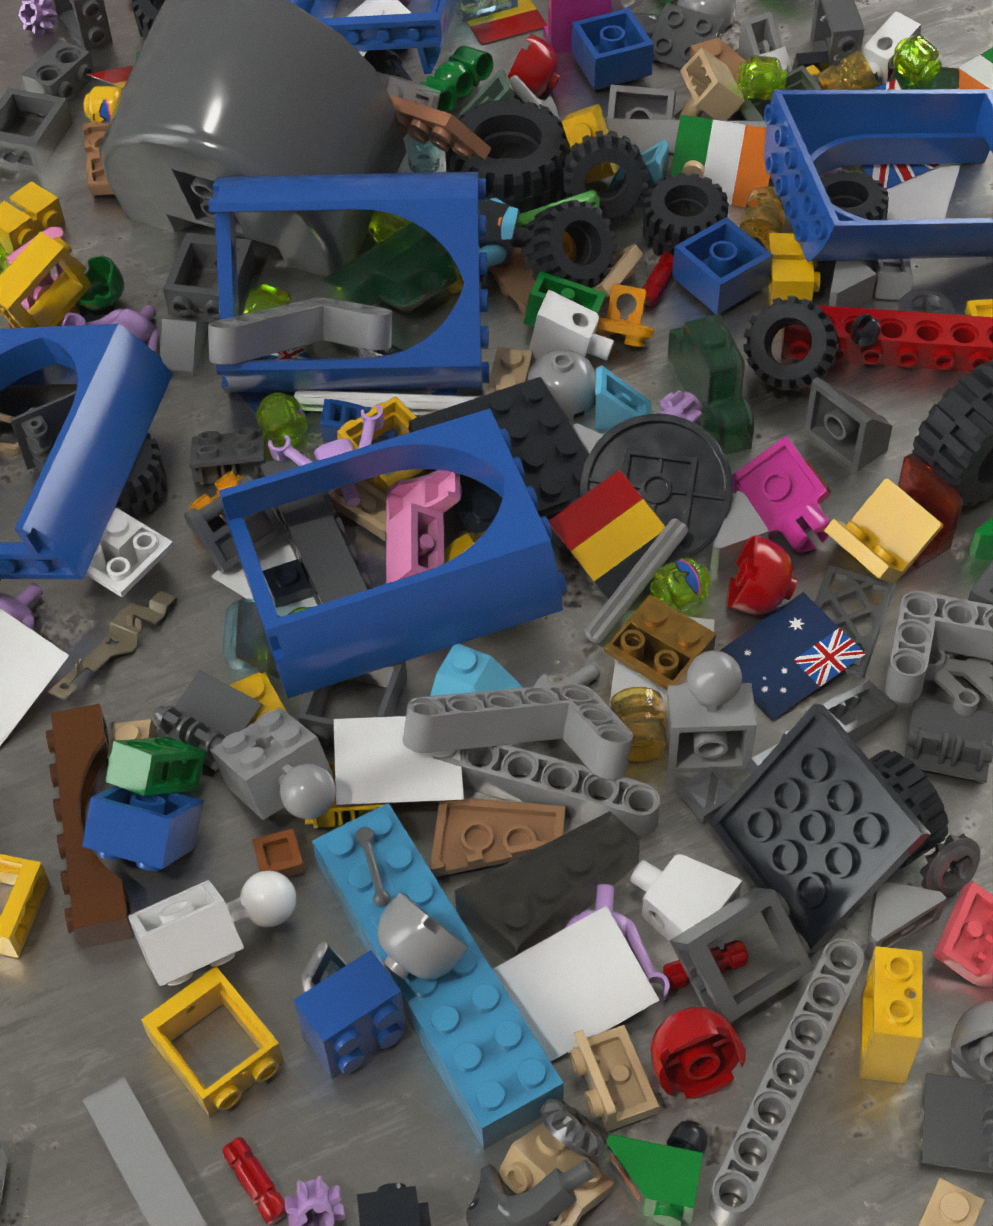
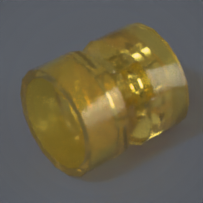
M859 50L843 58L841 66L831 65L817 74L823 90H872L878 86L871 67Z
M760 187L754 189L749 194L738 226L750 237H758L765 245L766 250L769 233H782L787 219L784 214L783 204L780 197L776 195L774 188Z
M631 687L616 693L611 699V710L633 734L628 763L645 764L662 758L667 752L668 743L666 726L664 725V704L661 694L647 687Z

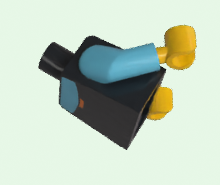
M497 198L479 201V215H486L487 238H480V252H487V267L508 266L512 263L515 247H526V242L522 241L523 234L529 232V230L519 227L520 210L517 207L507 205ZM454 266L446 267L443 274L452 277V281L445 288L449 293L455 294L462 290L464 281L458 267L457 269Z

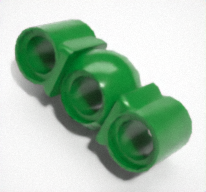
M465 45L460 46L449 57V61L437 68L434 77L428 76L426 82L419 84L441 91L437 110L450 113L452 108L457 106V101L468 96L472 86L477 87L480 81H484L490 76L494 64L493 57L488 52Z

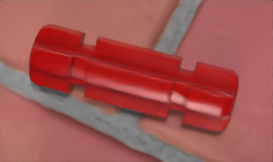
M669 252L662 254L658 261L659 263L656 264L646 280V284L642 287V289L646 290L644 304L649 307L656 305L660 298L659 296L672 278L674 254L672 255Z
M741 940L725 943L724 949L721 950L718 946L709 949L721 973L726 972L725 967L729 966L731 969L746 965L748 962V953ZM679 960L663 966L662 972L669 980L670 989L675 990L687 985L686 981L689 978Z
M242 1137L235 1138L222 1149L224 1158L231 1169H235L236 1177L254 1205H258L259 1212L265 1222L269 1225L275 1224L288 1214L285 1211V1201L281 1194L276 1192L275 1185L256 1156H253L252 1150L245 1139Z

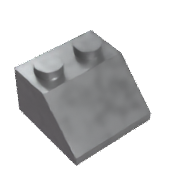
M611 85L607 118L674 120L676 91L671 89Z

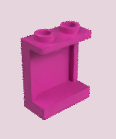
M548 0V25L543 26L545 41L552 46L556 54L570 52L572 22L610 13L611 0Z

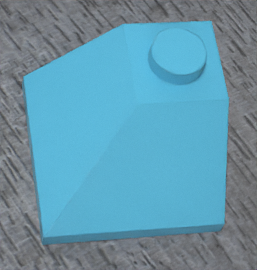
M456 644L452 646L439 668L430 696L524 687L492 656L464 645Z

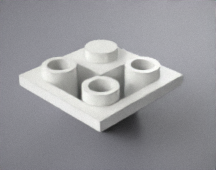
M115 508L86 575L120 597H123L174 547V543L120 509Z

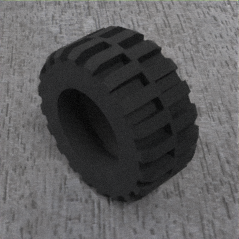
M510 99V102L493 100L492 104L485 105L482 103L476 105L473 111L468 109L459 117L458 120L490 146L491 150L486 159L483 160L471 156L470 159L463 158L449 148L448 152H445L446 172H478L479 178H486V199L497 198L507 205L517 207L520 210V214L555 203L562 197V194L565 192L563 168H565L567 154L570 155V145L561 120L554 116L550 110L545 107L540 109L536 103L529 101L525 104L520 103V100ZM515 158V159H517V160L504 161V160H497V159Z
M993 360L988 365L981 364L977 366L972 373L965 374L958 379V383L953 388L949 387L942 395L943 398L929 410L927 419L922 421L918 428L919 435L914 438L913 442L914 450H912L916 469L952 503L957 505L974 506L977 502L984 503L993 496Z

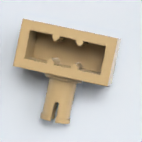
M702 47L680 70L692 98L674 117L675 120H680L681 114L700 117L706 112L716 120L726 121L745 102L728 66Z

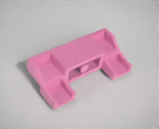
M436 470L421 477L398 480L386 490V584L444 564L443 513L460 500L462 494L460 474Z

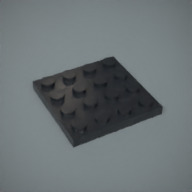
M541 377L409 420L408 430L411 433L491 409L499 429L505 428L509 434L512 450L510 451L512 457H519L525 473V479L523 480L525 486H532L536 493L539 508L536 510L539 516H549L563 511L580 498L581 475L589 453ZM460 474L462 494L460 500L453 505V508L472 541L476 542L492 524L503 498L485 484Z
M813 704L709 821V824L758 888L773 889L785 899L790 909L788 917L795 931L799 932L806 940L810 953H817L931 835L822 704Z

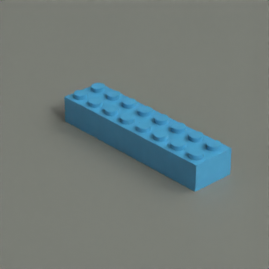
M389 803L312 840L318 869L367 952L371 950L401 989L406 1019L483 1150L543 1117L540 1108L549 1098L563 1101L564 1083ZM368 827L373 831V852L383 888L388 891L391 900L401 892L469 948L461 961L449 973L437 979L426 980L409 973L404 980L383 963L388 954L379 944L377 928L379 919L386 906L378 907L373 901L375 889L364 848L357 843L356 832L360 828Z

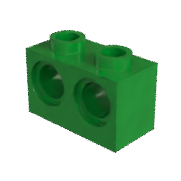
M170 737L113 741L112 751L109 756V766L105 782L142 796L198 790L206 750Z

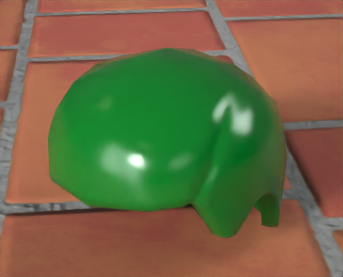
M102 255L92 257L87 261L89 269L85 276L92 286L78 301L82 307L95 312L110 308L118 301L124 291V280L119 268L110 258Z

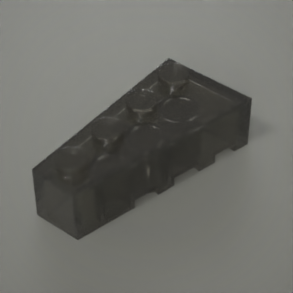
M609 811L454 890L456 912L461 920L503 960L508 961L560 932L574 916L588 909L596 901L597 885L608 884L614 886L639 863L641 838Z

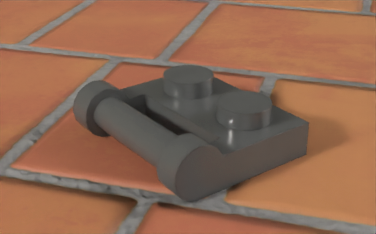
M246 475L237 481V485L253 481V479ZM218 497L199 510L193 508L184 514V518L192 531L196 533L221 573L240 562L228 524L223 525L214 532H212L207 522L223 513L221 500ZM272 508L243 516L255 552L286 532Z

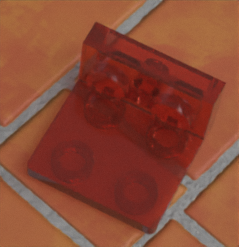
M910 453L904 457L898 486L943 523V528L912 563V566L917 570L951 549L963 499L954 488L948 486L936 476L927 464L922 463Z

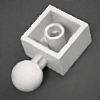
M261 871L251 876L245 882L239 898L225 903V900L212 883L207 880L129 915L128 919L146 962L159 986L167 983L170 986H174L190 979L193 976V971L208 964L210 966H219L233 959L234 953L244 948L236 930L237 927L250 921L261 927H274L285 922L295 909L296 891L291 881L285 875L276 871Z

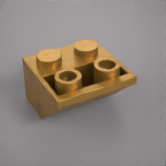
M649 595L604 647V652L667 690L668 686L687 683V672L690 664L698 655L707 651H714L717 633Z

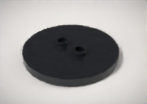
M646 414L619 423L598 440L589 453L583 467L580 498L618 470H621L665 527L674 518L680 520L688 527V532L680 542V546L690 558L711 544L717 537L724 519H727L733 498V478L724 451L706 430L678 416Z

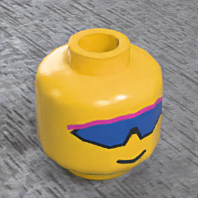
M119 86L93 87L90 94H86L84 98L86 118L90 119L91 123H109L123 88Z

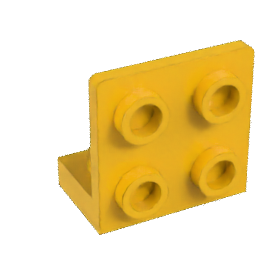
M884 479L847 524L833 518L824 531L876 577L888 583L896 584L943 528V523L893 481Z

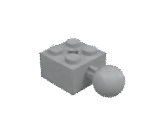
M707 651L698 655L688 668L687 683L667 687L664 721L667 773L703 772L712 766L716 771L746 770L748 762L752 758L757 727L752 683H742L741 669L736 660L727 653Z
M280 707L274 711L264 713L255 723L240 732L226 736L222 743L210 749L228 789L262 820L284 807L289 813L298 818L313 819L326 813L334 802L336 793L335 783L332 778L334 775L317 736Z

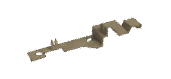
M159 591L150 599L148 608L132 602L110 622V635L83 660L79 658V663L76 661L75 667L55 684L48 693L66 700L78 688L72 682L86 669L96 672L112 656L133 652L138 647V634L142 631L141 619L157 624L166 615L167 607L170 604L174 605L177 603V597ZM134 616H137V617H139V618H136V619H135V626H134V618H133V617H134ZM110 640L115 642L114 647H112L111 644H108L110 643ZM66 684L69 685L70 688L61 689L60 686Z

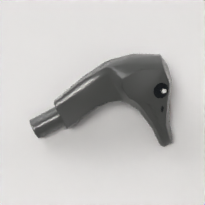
M588 1160L582 1161L564 1173L555 1168L531 1190L519 1195L508 1196L501 1184L496 1168L488 1164L481 1168L480 1183L466 1211L468 1226H545L577 1201L574 1190L595 1178V1171Z

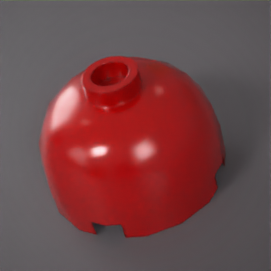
M531 33L526 41L532 44H529L527 50L521 48L508 74V78L510 79L513 75H517L533 94L540 98L547 89L553 92L561 74L556 72L559 61L552 46ZM514 92V97L521 99V98Z
M751 536L743 546L735 563L736 566H739L736 579L730 578L726 605L744 614L763 615L778 608L783 599H791L796 589L797 578L792 577V561L788 553L780 545L763 537Z
M707 1007L686 1008L670 1015L656 1029L651 1042V1062L660 1086L668 1095L673 1097L672 1090L684 1092L686 1099H697L714 1094L732 1082L734 1076L731 1071L737 1066L738 1062L743 1067L746 1061V1048L733 1026L725 1016Z

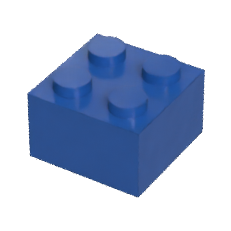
M630 8L572 22L571 54L594 90L652 75L654 44Z
M726 217L674 246L672 277L712 312L718 315L769 285L773 255Z
M115 785L91 797L82 847L96 850L97 855L105 859L119 860L124 858L137 862V867L141 869L159 871L195 849L204 800L179 793L142 796Z
M371 950L293 1000L302 1037L331 1079L341 1073L349 1074L363 1064L365 1057L380 1047L386 1049L394 1045L402 1037L403 1032L407 1030L402 991Z

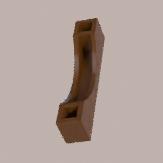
M99 703L51 713L52 729L46 730V739L50 754H55L56 763L50 764L49 768L54 789L59 788L60 798L53 799V807L57 823H63L64 833L57 835V844L61 859L67 860L68 870L61 871V882L64 895L71 897L72 907L65 908L68 933H76L82 949L134 938V931L128 919V916L131 915L130 900L122 879L106 868L92 849L82 847L91 795L109 760L107 758L110 745L108 726L101 705Z

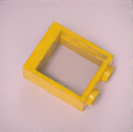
M40 231L0 275V312L13 328L55 327L92 286L84 274L87 269L79 260L70 255L72 252L71 247L60 237L56 236L52 239ZM59 263L64 271L27 311L21 303L51 269Z
M397 396L384 403L376 404L382 407L384 425L381 429L374 431L372 441L392 428L400 435L410 433L408 430L409 420L417 417ZM376 405L365 415L368 417L376 416L378 414ZM362 418L346 422L337 431V440L350 439L354 450L358 449L363 431ZM431 469L401 470L388 477L385 474L364 479V481L386 494V490L398 480L421 477L433 471Z
M0 854V883L14 885L0 916V955L19 958L46 895L50 881L41 862Z
M875 946L861 992L859 1078L906 1083L922 1040V951ZM911 991L915 994L914 998H909Z
M217 966L141 1019L149 1040L209 1117L218 1110L225 1111L238 1102L245 1090L256 1082L262 1083L271 1078L279 1069V1065L284 1062L278 1041ZM221 1005H224L259 1050L206 1088L171 1042Z

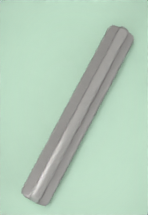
M675 518L670 520L586 627L584 635L588 640L596 645L603 643L684 539L688 532V527Z

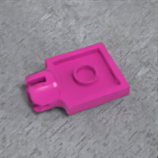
M787 436L732 474L734 494L736 491L745 493L769 530V540L781 534L795 551L806 553L816 548L806 534L809 531L813 530L822 543L828 539L829 535L824 529L829 525L830 521L821 510V504L831 495Z

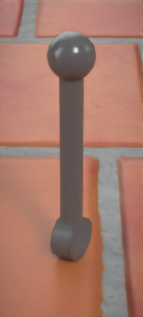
M362 827L356 832L357 843L364 848L375 889L373 901L376 906L385 907L389 904L391 896L383 888L373 852V831L368 827Z

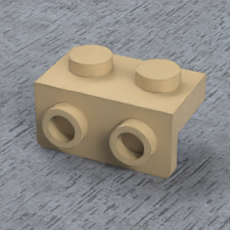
M625 1025L586 1038L583 1029L574 1032L573 1049L568 1050L569 1059L577 1077L584 1075L589 1090L585 1092V1097L591 1115L594 1119L601 1117L607 1132L659 1114V1104Z
M544 1122L512 1143L498 1171L500 1179L513 1192L519 1195L534 1188L555 1168L564 1173L584 1160L589 1161L596 1177L574 1190L577 1201L548 1223L550 1226H576L581 1216L605 1199L615 1184L587 1157L575 1153L562 1144L546 1128Z

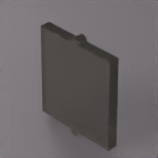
M243 597L238 600L235 657L258 668L261 674L266 672L280 679L255 603Z

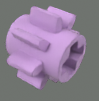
M23 0L18 14L20 20L24 23L23 29L30 30L33 34L44 35L45 28L54 29L57 13L52 7L53 1L31 0L30 2Z
M681 390L675 394L670 392L659 401L663 409L658 414L674 415L687 419L698 426L702 425L698 420L703 415L702 405L692 393H682Z
M318 1176L316 1180L306 1182L298 1180L296 1182L297 1191L295 1197H285V1211L290 1214L288 1217L289 1226H333L334 1220L341 1221L345 1219L344 1206L339 1203L342 1200L340 1187L336 1185L329 1188L323 1182L322 1176Z

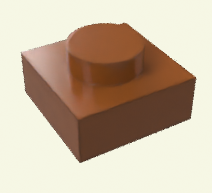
M293 828L252 839L260 872L276 871L286 877L305 872Z

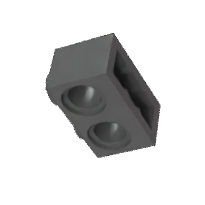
M60 40L21 75L26 91L66 98L68 102L94 79V77L87 74L95 73L90 51Z

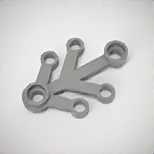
M931 648L925 680H934L953 698L952 706L955 712L963 716L974 714L978 707L979 695L972 689L964 688L952 675L965 677L993 703V660L971 657L966 661L952 658L959 655L958 653Z

